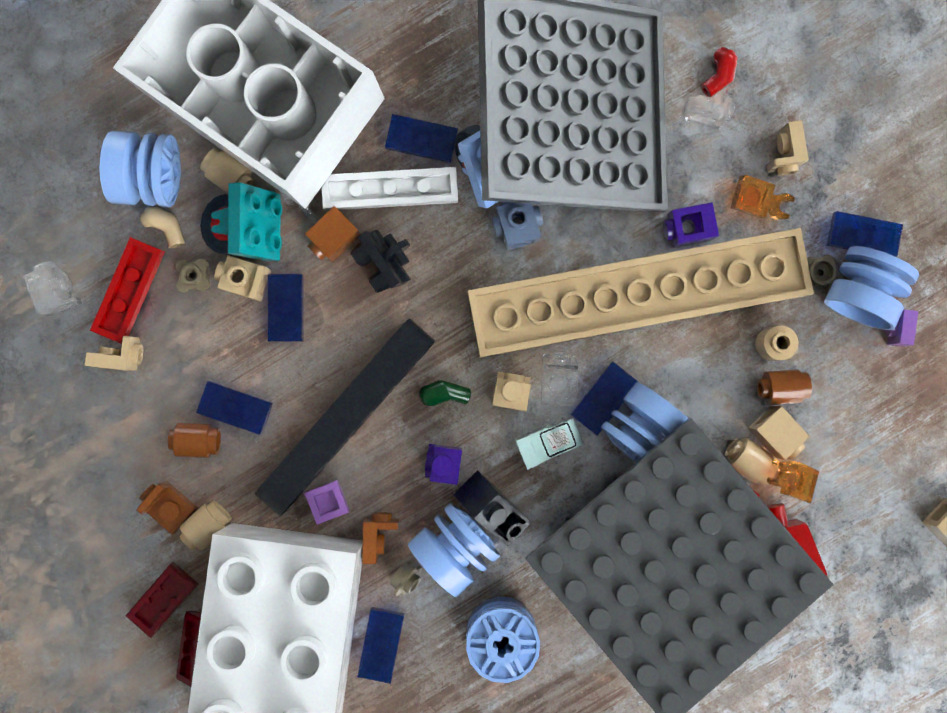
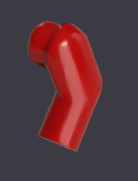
M721 47L714 53V62L717 64L716 74L701 84V89L708 98H711L733 82L738 61L733 50Z

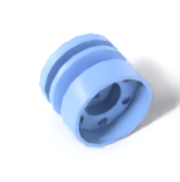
M111 131L107 133L100 152L99 166L100 182L106 200L112 204L135 205L142 199L143 203L147 206H154L156 204L161 207L173 206L178 197L181 177L180 152L176 138L172 134L157 136L154 133H147L141 140L140 135L136 132Z
M850 247L844 257L847 262H843L839 268L841 274L849 280L835 279L824 303L833 311L858 323L882 330H893L904 309L902 303L894 297L907 298L910 296L912 289L909 285L916 283L919 277L918 271L909 263L888 253L868 247Z
M636 382L623 399L632 411V414L628 417L614 410L611 415L622 424L621 428L618 429L605 421L601 429L608 435L616 448L634 462H637L688 418L659 394L640 382Z
M450 502L444 510L453 522L450 524L438 514L434 520L441 533L436 535L424 527L408 542V547L431 577L448 593L458 597L474 582L466 566L472 564L484 572L488 567L479 554L482 553L492 562H495L500 557V554L494 547L491 537L469 513L460 510Z
M497 596L483 601L473 610L467 623L466 651L470 664L479 675L492 682L509 683L523 678L533 669L539 657L540 639L533 615L523 603L510 597ZM503 636L508 637L509 644H505L503 649L497 648V642L501 641Z

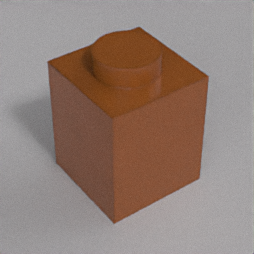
M333 206L305 235L312 241L307 247L321 261L327 257L334 262L358 239L361 233Z

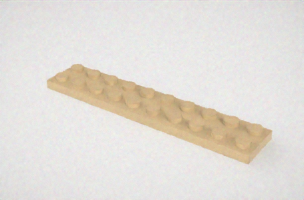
M801 228L468 290L480 358L814 294Z

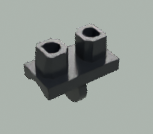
M378 230L370 233L365 231L358 236L360 242L350 254L361 267L366 266L372 260L379 270L368 278L375 292L379 293L389 288L399 287L411 280L403 266L410 262L404 253L410 247L407 239L397 243L391 233L383 238Z

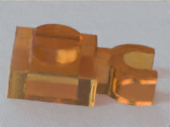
M742 175L739 177L730 208L758 218H766L769 212L770 216L774 219H789L790 215L780 210V203L782 201L786 203L794 202L795 197L788 193L773 195L776 185L748 175Z
M772 460V465L778 467V475L775 479L768 477L767 482L770 485L781 487V494L811 504L820 471L796 461Z

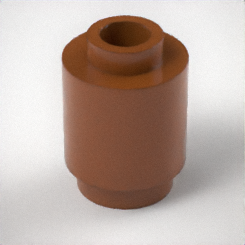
M798 369L764 372L762 379H758L757 382L758 396L760 399H764L767 405L802 403L803 399L811 397V378L807 372H800Z
M177 423L175 429H170L168 449L173 450L175 457L209 458L211 455L219 454L221 446L220 428H213L211 424Z

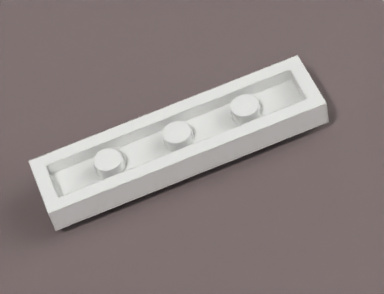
M456 167L330 174L322 185L324 211H329L333 206L338 210L458 203Z

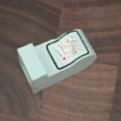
M574 418L546 426L515 439L527 470L583 444Z

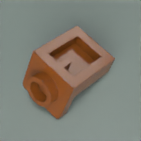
M167 481L157 486L154 483L150 485L140 496L139 499L142 503L136 511L141 515L148 513L173 535L198 507Z
M375 512L371 513V518H365L363 522L362 564H376L378 555H384L385 534H379V529H398L399 519L392 518V513Z

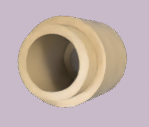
M213 148L207 153L200 165V169L205 172V177L227 194L229 183L241 182L252 185V171L223 150L220 151L217 148Z
M787 326L766 328L758 334L755 341L757 353L768 361L791 358L796 353L799 345L796 333ZM777 339L779 340V343H780L779 348H778V346H777V344H776Z
M747 437L741 440L735 439L725 452L728 462L734 469L753 483L759 482L761 485H766L773 479L779 468V464L774 460L772 454Z
M212 500L209 504L204 503L180 525L182 534L179 537L189 549L195 550L198 548L204 551L212 542V534L228 526L227 524L232 518L221 504Z

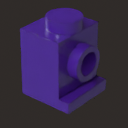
M713 202L671 210L667 214L668 220L663 221L666 240H672L673 247L712 241L719 236ZM683 222L691 224V233L683 231Z
M429 444L425 463V477L430 478L432 482L458 485L462 448Z

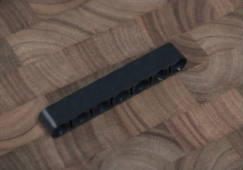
M408 319L255 492V495L281 517L430 349L435 340L412 319Z

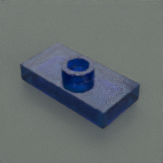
M392 114L385 148L387 150L451 163L458 128Z
M836 211L832 215L826 246L846 250L853 246L868 247L897 257L903 224Z
M268 274V342H304L303 274Z
M612 361L570 415L598 436L602 431L601 426L605 421L609 422L613 417L611 415L614 410L618 411L624 403V397L638 381Z
M207 381L196 413L262 435L273 402L212 381Z
M371 607L357 677L391 684L405 613Z

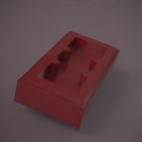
M172 562L125 616L147 636L152 638L199 584L176 563Z
M186 611L176 673V679L190 687L192 686L202 614L198 611Z

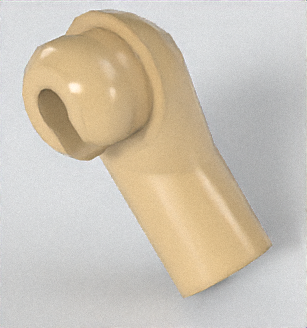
M158 206L147 207L141 213L140 221L142 225L146 228L155 227L162 230L170 249L185 244L178 219L174 214Z

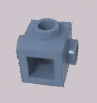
M501 202L502 205L497 206V216L492 218V223L496 236H503L507 251L540 241L541 234L538 226L543 225V220L538 205ZM518 218L523 223L515 224L512 220Z

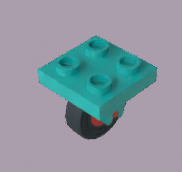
M241 182L229 183L228 194L215 197L207 204L202 213L200 227L202 238L206 245L219 254L237 255L264 261H280V250L282 247L280 235L282 215L281 194Z

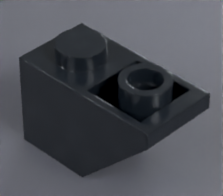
M478 470L453 494L477 522L507 546L517 539L531 523Z

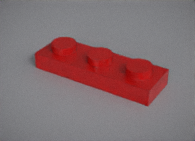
M132 237L129 238L90 331L122 344L123 336L130 335L165 251Z

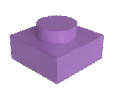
M903 309L896 327L893 330H885V335L888 336L887 345L900 347L914 345L918 311Z
M338 480L305 492L317 525L350 512Z

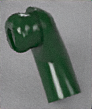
M438 380L425 385L419 391V398L426 406H436L449 400L467 404L471 396L470 388L444 380Z

